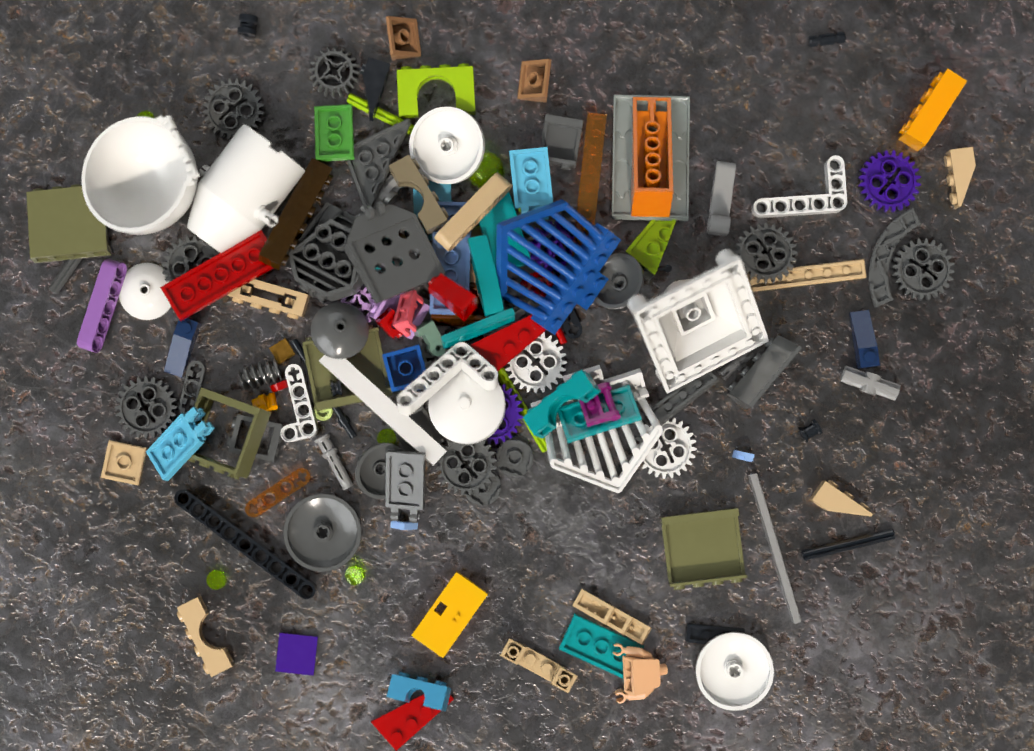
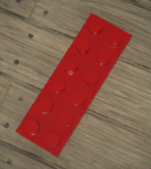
M262 230L160 287L180 322L273 269V267L259 261V253L267 241Z

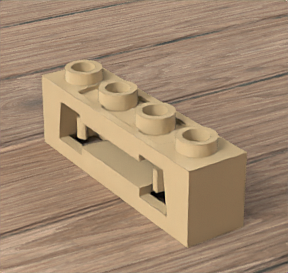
M256 279L248 284L254 285L256 289L286 297L290 295L297 297L296 300L286 297L285 304L293 306L292 309L284 307L281 303L253 296V288L246 285L228 294L229 297H232L233 302L243 304V301L251 303V307L261 309L262 306L269 308L268 312L280 315V311L288 313L287 317L296 320L299 317L304 318L310 298L308 294ZM243 292L250 294L251 297L243 295Z

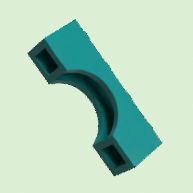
M581 369L572 374L567 382L560 384L551 395L545 396L536 407L530 408L527 414L523 416V419L533 435L543 439L557 427L556 415L559 408L565 402L578 399L587 403L599 394L601 390L591 375Z

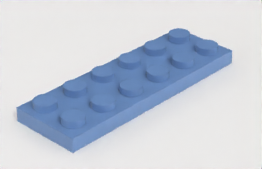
M438 201L437 203L440 208L444 207L449 215L447 218L448 222L467 202ZM439 230L433 232L432 247L446 273L445 276L469 291L471 253L467 239L471 237L472 230L450 252L434 239ZM430 294V314L456 315Z

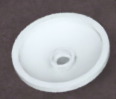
M140 263L127 270L119 294V300L123 308L130 315L142 320H152L163 316L170 310L172 306L160 288L169 283L165 281L169 275L162 273V271L166 270L165 268L154 263ZM147 287L148 291L143 294L142 288Z

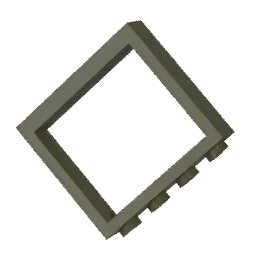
M201 387L194 407L197 410L202 408L205 415L200 421L195 422L196 425L202 421H207L214 400L253 414L254 418L236 468L196 452L187 461L195 463L197 460L199 461L198 465L206 468L213 466V471L222 474L226 471L229 473V477L237 480L240 477L248 479L271 412Z

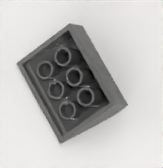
M779 335L775 338L771 336L769 342L765 343L766 349L762 353L759 351L752 359L754 363L742 370L740 380L738 382L734 380L728 387L729 393L727 395L743 409L752 408L802 349L800 345Z

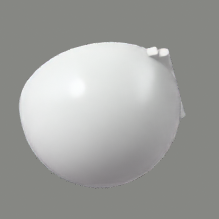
M161 115L156 119L131 117L121 120L103 131L90 147L82 170V191L90 211L104 225L127 234H152L173 225L190 207L197 190L198 177L200 175L192 150L179 131L176 130L177 127L171 115L166 117Z

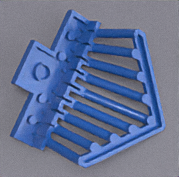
M563 199L499 222L497 224L496 273L501 297L532 314L531 319L555 335L576 304L588 310L599 292L604 288L609 279L599 271L617 248L621 239L598 223L594 226ZM565 210L589 231V235L586 236L558 212ZM551 216L578 238L582 245H577L543 218ZM535 221L570 248L575 255L572 257L531 227L529 223ZM521 228L565 260L568 265L565 267L513 229ZM508 236L560 272L561 275L557 277L508 244ZM508 253L551 281L554 285L552 287L548 286L508 261ZM507 269L547 295L542 297L507 277ZM507 286L540 305L534 307L507 293Z

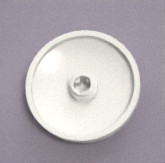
M454 107L435 108L424 114L415 124L409 141L410 156L412 160L416 159L420 166V174L425 175L428 180L440 184L459 183L474 174L480 166L485 152L484 134L479 123L469 113Z
M461 370L429 398V415L437 431L448 440L459 444L478 443L490 437L501 425L506 410L505 395L499 383L495 389L485 390ZM487 377V378H485V379H487V380H492L493 378H492V377Z
M727 632L712 638L706 643L697 658L695 672L700 690L711 703L726 710L737 711L756 705L766 696L773 682L774 667L769 652L756 638L741 632Z

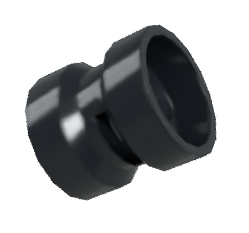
M240 14V26L237 29V34L244 37H256L255 25L258 24V17L251 14Z

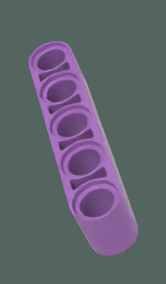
M111 259L103 261L77 338L79 348L94 353L102 349L127 273L126 264Z

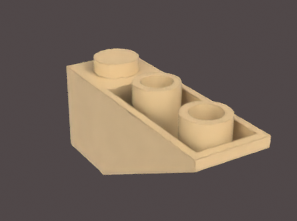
M973 147L949 150L946 152V156H944V164L948 167L949 172L947 183L951 186L952 192L950 193V203L954 205V209L962 206L976 166Z
M831 480L828 482L822 481L809 499L825 511L871 517L873 515L869 512L870 508L862 502L860 504L856 503L853 500L855 498L847 491H844V493L837 489L839 486Z

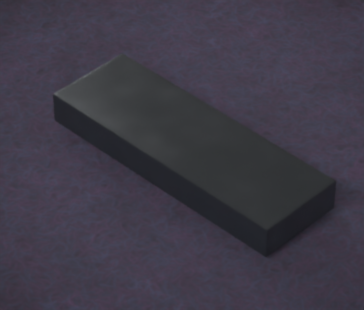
M687 623L685 642L706 644L712 638L723 633H745V628Z

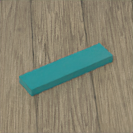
M510 308L441 336V344L444 349H447L459 342H465L515 321V312L513 308Z

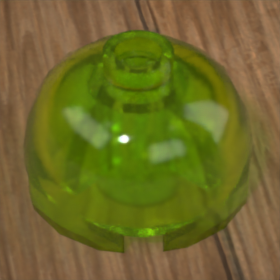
M485 151L481 164L475 173L469 177V181L475 187L481 188L495 173L498 172L504 176L502 160L497 154Z

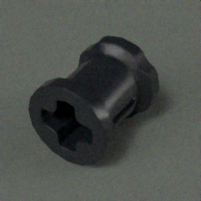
M815 419L803 428H797L805 443L809 442V439L815 435L823 433Z

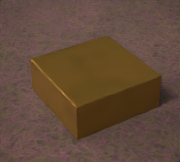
M286 338L269 348L279 365L296 355Z

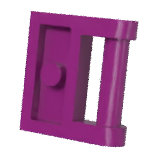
M609 382L597 384L601 390L600 393L604 394L609 412H603L598 394L587 403L579 400L587 427L610 420L616 421L621 417L619 410L616 409Z

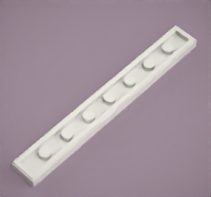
M324 355L319 360L326 369L417 452L426 453V460L432 466L446 453V450L409 416L400 414L398 406L347 359H333Z

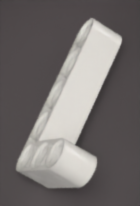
M834 155L825 162L826 194L761 198L752 205V214L757 218L840 212L847 205L844 160L842 157ZM831 161L838 163L839 167L837 170L830 167ZM832 180H837L840 183L839 189L832 187ZM833 199L841 201L840 208L833 205ZM814 200L821 201L822 209L815 208ZM796 201L802 202L803 210L795 208ZM776 203H782L785 207L784 211H778L775 207ZM757 204L765 206L766 210L764 213L757 211Z
M459 342L397 396L398 411L405 416L411 415L461 370L483 389L489 391L495 389L498 385V372L496 368L467 343ZM451 365L452 367L445 368L444 366ZM432 377L438 378L437 380H431ZM487 377H492L493 379H492V380H487V379H485V378H487ZM420 389H421V390H424V391L421 392V393L416 392L417 390H420ZM404 402H409L410 404H409V405H403L402 403H404Z

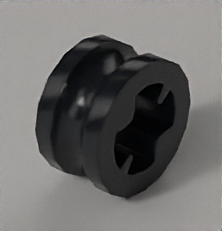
M337 379L335 382L330 380L332 397H335L336 394L342 396L340 380Z

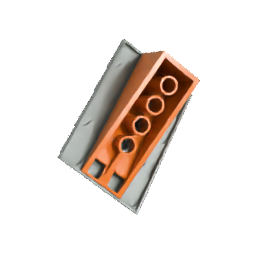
M614 95L612 220L688 221L690 96Z

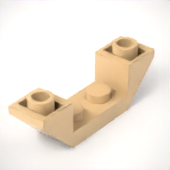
M510 638L500 654L503 658L516 665L523 666L569 693L577 678L576 674L559 663Z

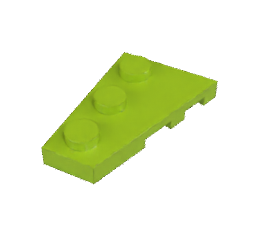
M651 220L626 250L628 255L635 258L654 276L662 260L676 220Z

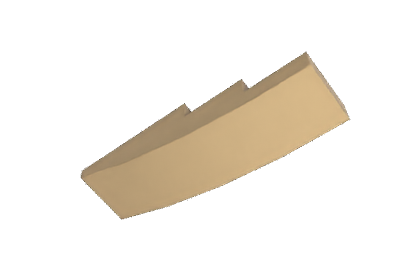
M581 589L572 605L641 645L644 644L652 629Z

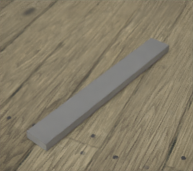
M752 473L748 475L791 622L794 624L800 623L802 620L758 474Z

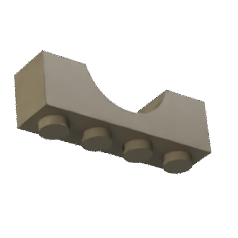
M407 155L390 164L389 171L398 187H411L421 194L424 204L418 213V220L428 236L442 228L447 223L449 215L445 208H440L437 203L439 198L435 191H430L428 187L430 185L425 175L420 174V166L416 159L412 160L410 155Z

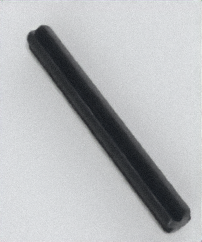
M893 529L810 548L802 550L801 555L803 560L807 561L893 540L895 539V532Z

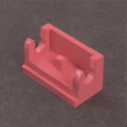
M415 289L400 295L392 325L406 337L411 335L410 329L413 332L417 330V327L412 323L415 309L418 307L416 301L420 304L424 302V299L417 294Z

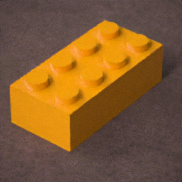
M946 69L943 73L940 71L930 83L932 88H929L927 92L925 91L919 101L922 103H919L911 112L909 117L912 119H909L900 129L899 133L901 136L899 140L917 152L923 148L967 80L950 69Z

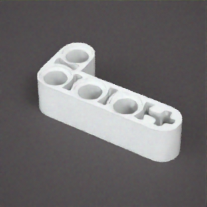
M291 364L286 368L285 376L297 423L286 425L281 429V437L286 442H296L311 438L318 433V424L314 415V408L304 370L299 365ZM293 368L299 371L296 376L298 381L302 380V383L292 385V382H296L295 377L290 375L293 372ZM299 386L304 388V394L301 397L295 395V389ZM302 405H307L309 408V412L305 416H302L299 412ZM308 423L314 427L311 434H306L304 431V427ZM289 428L295 431V436L292 439H288L285 434Z

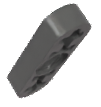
M192 361L187 367L179 403L181 413H187L186 408L183 407L184 404H188L189 398H185V395L196 397L195 400L191 399L190 405L194 407L200 389L203 387L206 367L200 361ZM199 364L201 372H197L196 378H200V381L189 380L190 376L194 377L195 371H192V367H196ZM190 383H196L198 386V390L194 394L189 393L187 390Z

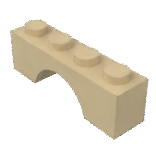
M199 596L177 607V616L181 622L185 623L187 627L185 632L190 640L193 639L196 645L194 650L198 657H202L204 661L202 666L206 674H210L213 677L234 666L235 663L227 647H215L204 638L202 625L209 611L202 597Z

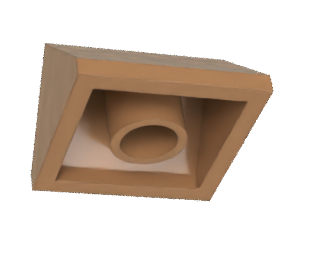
M387 16L386 23L392 60L421 57L417 19Z
M551 59L522 61L517 99L547 102Z

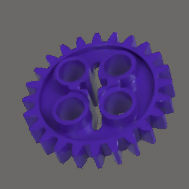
M885 150L883 156L878 152L876 153V158L871 156L869 158L870 162L866 161L864 163L866 168L860 169V172L864 174L858 177V179L863 181L858 187H864L860 194L867 195L864 201L871 200L870 207L877 204V211L881 207H883L884 212H887L889 208L891 212H895L896 207L902 210L903 205L906 207L910 205L908 200H915L912 194L917 195L919 193L915 189L921 186L920 183L916 182L921 176L915 175L919 168L913 169L912 166L915 162L908 163L909 156L903 159V152L896 156L895 150L890 155ZM884 164H889L892 171L886 172L883 168ZM897 168H900L899 173L892 179L891 184L886 187L882 195H879V191L888 182L887 179L894 174ZM900 175H903V176L906 177V179H907V183H906V184L900 183V181H899V176H900ZM872 179H878L880 187H874ZM888 190H892L895 193V199H890L887 196Z
M503 384L501 387L505 400L509 405L507 410H505L503 418L506 422V427L504 429L498 428L495 433L488 437V444H491L492 439H494L496 444H499V438L506 442V435L509 438H513L511 432L518 433L519 431L516 426L523 425L518 421L523 418L520 412L525 409L518 406L523 401H516L519 394L512 395L513 388L507 391L506 384Z

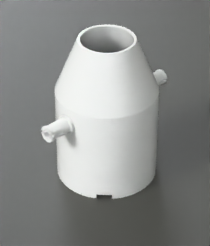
M245 124L239 128L211 166H202L206 172L200 168L199 173L203 177L198 182L187 224L189 230L220 253L257 233L265 224L269 227L275 226L271 222V220L276 223L278 222V217L273 215L305 173V170L282 151H274L269 147L271 143Z

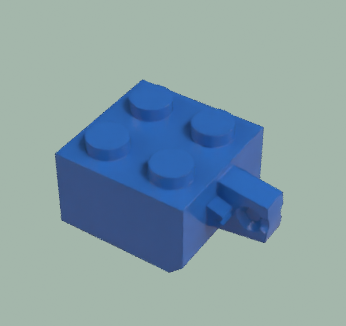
M420 345L382 354L393 393L404 390L426 371Z

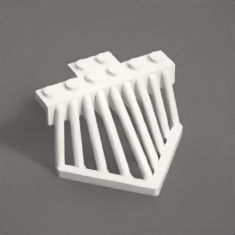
M600 365L584 369V371L591 375L596 384L609 382L612 390L630 385L635 401L639 402L653 428L648 433L642 420L635 422L643 439L638 448L629 424L621 426L633 454L629 462L616 428L609 430L623 470L619 477L604 432L597 434L611 477L610 479L604 476L592 436L585 438L595 473L588 470L580 440L573 442L579 466L572 464L566 436L557 413L556 431L563 460L556 458L552 431L545 436L548 458L553 469L620 493L661 436L663 430L645 399L649 397V393L640 368L604 379ZM574 373L563 376L564 383L567 382ZM578 399L569 400V401L565 402L562 406L567 405V404H570V403H573V402H577V401H579V400H578ZM542 400L530 403L531 407H536Z

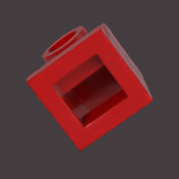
M388 307L375 321L389 337L399 338L403 334L395 327H391L396 312Z

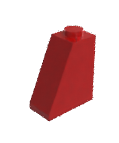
M442 273L430 280L428 284L429 293L464 322L477 308L476 296Z

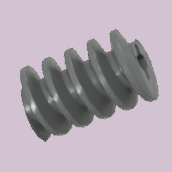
M273 358L271 365L268 360H265L264 367L258 362L257 368L250 364V370L243 366V371H239L244 390H248V384L251 388H255L256 383L259 387L263 386V380L267 385L270 384L271 379L274 383H277L278 377L282 381L281 371L275 358Z

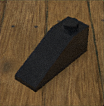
M368 57L367 63L362 65L360 74L363 75L369 120L374 121L390 74V63Z

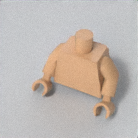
M615 643L613 646H619L621 651H613V654L616 656H620L622 653L626 654V656H623L624 690L617 689L615 691V695L621 694L623 697L616 698V701L623 703L626 699L641 700L647 698L655 688L660 686V676L668 673L667 665L665 663L660 664L659 659L654 658L652 653L642 648L631 646L624 648L622 644Z

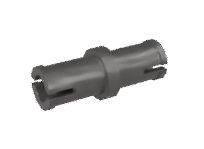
M749 351L730 361L722 369L718 370V374L726 381L734 372L740 371L742 366L755 356L754 353Z

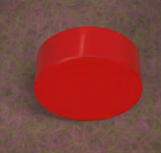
M286 379L270 385L273 393L288 387Z

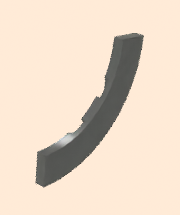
M914 207L896 217L881 233L873 248L868 268V284L875 308L894 300L889 287L888 268L893 252L900 240L911 230L921 225Z

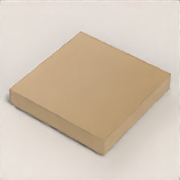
M109 440L101 478L140 485L148 448Z

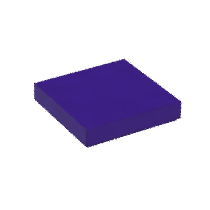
M280 632L275 672L314 676L318 636Z

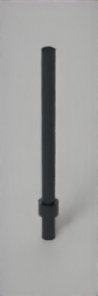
M296 338L290 343L307 368L303 348ZM340 407L332 408L338 418L337 422L340 427L345 429L350 439L355 438L357 434L352 428L348 416L344 415Z

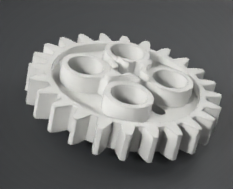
M543 332L541 337L536 338L524 349L534 359H540L539 364L548 372V375H545L538 366H531L532 360L523 353V350L507 363L510 367L506 371L512 372L509 378L515 377L514 385L521 383L520 390L526 386L527 392L533 388L536 394L538 388H540L544 393L546 386L550 390L552 389L551 383L558 385L556 378H563L559 373L566 371V369L561 367L567 364V361L561 359L566 354L559 352L563 349V346L556 347L558 340L551 342L552 335L546 339L545 332ZM533 344H539L541 352L533 354L530 347ZM547 357H551L555 361V365L551 368L544 365V360ZM518 358H526L528 361L527 366L519 367L517 365ZM539 371L541 379L533 381L530 378L531 372Z
M673 418L671 422L668 420L661 426L663 430L661 437L665 444L670 445L668 451L674 463L670 462L666 451H661L660 448L663 445L658 438L657 447L651 449L642 461L644 462L642 469L649 468L648 474L655 471V477L662 473L663 479H665L666 474L673 478V472L680 476V469L687 471L685 464L692 465L689 458H695L696 456L691 454V451H695L697 448L692 447L691 444L695 443L696 440H690L693 433L687 434L686 431L689 429V426L682 428L683 421L676 424V418ZM644 424L649 433L650 430L653 428V425L651 424V426L649 427L648 425ZM667 429H671L674 432L672 440H667L664 436ZM642 436L635 438L637 441L640 442L639 444H637L638 448L643 442ZM677 446L683 449L681 457H676L673 454V450ZM659 455H663L666 458V463L663 466H659L656 463V458Z

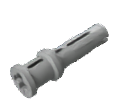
M328 433L314 442L318 443L323 453L322 457L324 459L327 458L344 491L354 484L337 454L338 448L334 447L330 439L331 435Z

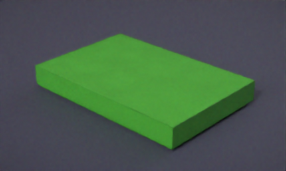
M353 105L314 106L316 160L320 162L355 160Z

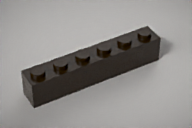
M314 158L310 160L305 173L298 182L278 222L275 224L259 253V261L277 270H280L282 265H287L290 259L288 255L290 250H295L299 242L297 239L300 233L303 234L308 224L305 222L308 217H313L316 211V207H314L316 202H321L325 194L323 189L326 185L329 186L334 176L331 175L332 167Z

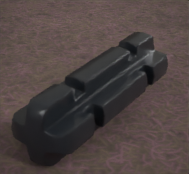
M837 32L835 35L834 33L820 34L819 37L816 35L808 37L809 47H817L818 44L825 46L835 44V42L838 44L846 42L845 32Z

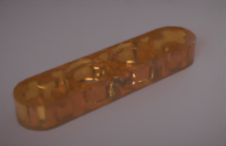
M305 468L297 469L250 500L245 506L246 514L249 517L262 515L307 485L311 480V473ZM299 472L306 473V481H298L296 484L299 486L296 488L290 478L293 476L295 480L299 477ZM284 482L291 484V491L288 493H284L281 490V485ZM267 493L275 495V501L272 504L265 501ZM261 498L266 508L263 509V506L257 509V514L255 512L251 513L249 511L251 509L250 505H258L261 503L258 499Z

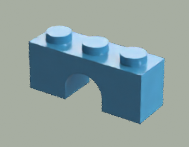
M399 672L398 675L392 674L387 697L410 703L412 694L417 690H422L425 695L423 706L446 712L451 688L446 687L447 683L435 681V684L428 683L427 678L417 676V679H412L410 674Z

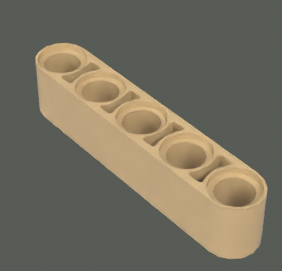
M498 172L495 173L438 231L434 239L448 252L453 250L510 191L512 184Z

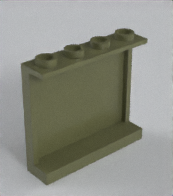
M74 184L68 188L55 186L49 190L37 188L31 192H26L30 259L34 263L111 255V247L108 245L107 226L100 222L90 211L83 195L82 185Z
M369 325V336L364 348L355 356L347 358V360L387 397L392 396V390L389 386L382 357L383 352L378 333L379 327L374 328L373 325ZM305 338L306 342H302L315 410L321 411L363 402L341 381L342 396L336 394L335 397H332L330 380L335 382L337 378L319 362L324 354L315 347L312 338Z
M738 508L660 517L668 584L670 587H674V590L685 589V585L693 584V588L703 587L704 583L712 582V585L724 584V580H731V583L743 582L742 578H747L744 568Z

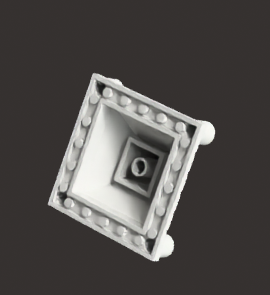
M729 249L719 252L716 256L718 266L703 273L701 276L675 281L667 287L664 294L649 302L643 295H635L628 301V308L636 319L656 368L655 373L667 394L769 342L741 258Z

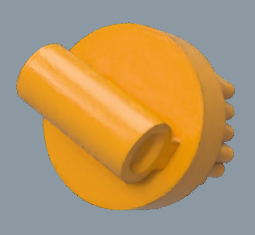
M263 393L258 395L257 398L252 399L253 406L269 411L271 414L272 410L278 408L275 393H269L268 396Z

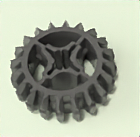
M328 46V52L324 53L321 49L320 57L316 54L314 55L317 62H310L315 68H309V72L313 73L309 78L310 80H315L312 85L314 87L319 86L317 89L319 93L324 90V96H328L329 92H331L332 98H335L336 92H338L339 96L343 97L342 91L345 90L346 94H349L348 87L355 89V85L352 82H359V79L354 76L361 75L360 71L356 70L360 68V65L355 63L357 61L356 57H351V51L345 54V48L342 47L340 52H338L337 46H334V51H331ZM331 58H340L345 62L333 63ZM325 62L327 70L320 77V68ZM330 65L333 69L337 70L339 79L336 75L332 74ZM350 66L349 77L344 82L342 74ZM335 80L338 82L339 85L330 86L325 84L324 82Z

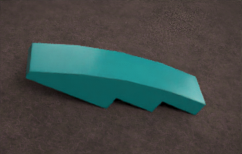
M487 235L470 237L467 239V243L472 257L471 263L476 277L475 283L485 317L503 312L500 287Z

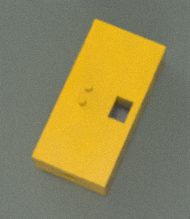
M456 571L411 636L444 658L487 597L488 592Z

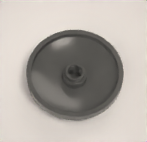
M316 494L298 502L289 512L284 525V541L292 558L301 566L320 572L335 570L346 564L358 550L362 536L361 523L353 507L342 498L330 494Z

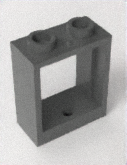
M237 414V418H233L231 428L234 431L227 441L228 452L241 454L242 449H238L236 446L243 420L252 422L253 417ZM268 421L266 426L274 427L268 454L256 453L255 458L276 462L282 439L280 432L285 425Z

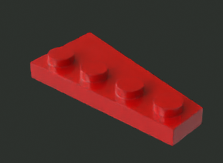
M531 314L469 346L496 368L498 372L545 332L546 329L533 321Z
M424 693L411 700L410 703L406 702L371 721L396 751L441 712V710L423 706L425 700ZM451 694L449 697L448 704H450L454 700V697Z

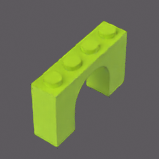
M462 63L458 64V67H450L448 64L439 65V68H431L429 65L420 66V69H412L410 66L401 67V70H397L398 108L401 119L419 118V91L426 82L435 79L446 81L453 87L456 108L470 115H476L473 66Z

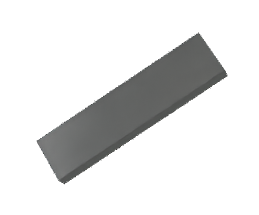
M710 371L675 389L655 404L651 409L661 426L715 385L719 378Z

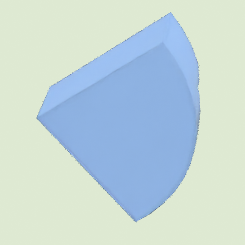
M733 450L732 457L752 462L754 454Z
M400 520L391 521L390 528L415 530L418 529V523Z

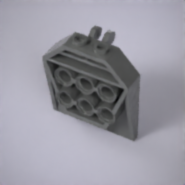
M379 201L376 203L375 208L369 205L365 208L364 212L355 216L356 218L352 223L343 249L376 304L430 282L434 276L438 277L440 273L446 274L416 214L391 204L384 206ZM398 233H403L407 239H402ZM381 240L388 241L390 246L383 245ZM364 247H369L373 253L366 252ZM409 254H414L417 259H412ZM392 261H397L400 266L393 265ZM375 268H380L383 271V273H377L375 271Z
M328 202L325 203L303 233L295 250H291L289 253L294 280L299 284L298 287L307 293L309 292L311 297H317L322 303H325L327 300L333 302L355 295L363 285V281L343 249L356 217ZM329 232L327 237L322 238L324 233ZM345 240L343 245L338 246L340 241ZM381 240L383 245L386 246L388 241ZM364 247L366 252L373 253L369 247ZM317 251V254L314 257H311V254ZM329 260H333L331 265L326 266ZM345 268H349L346 274H342Z

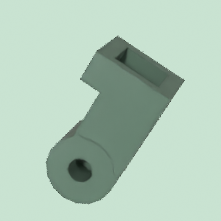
M427 320L417 326L414 334L418 337L422 336L426 343L427 352L433 356H442L446 349L441 344V334L433 320Z

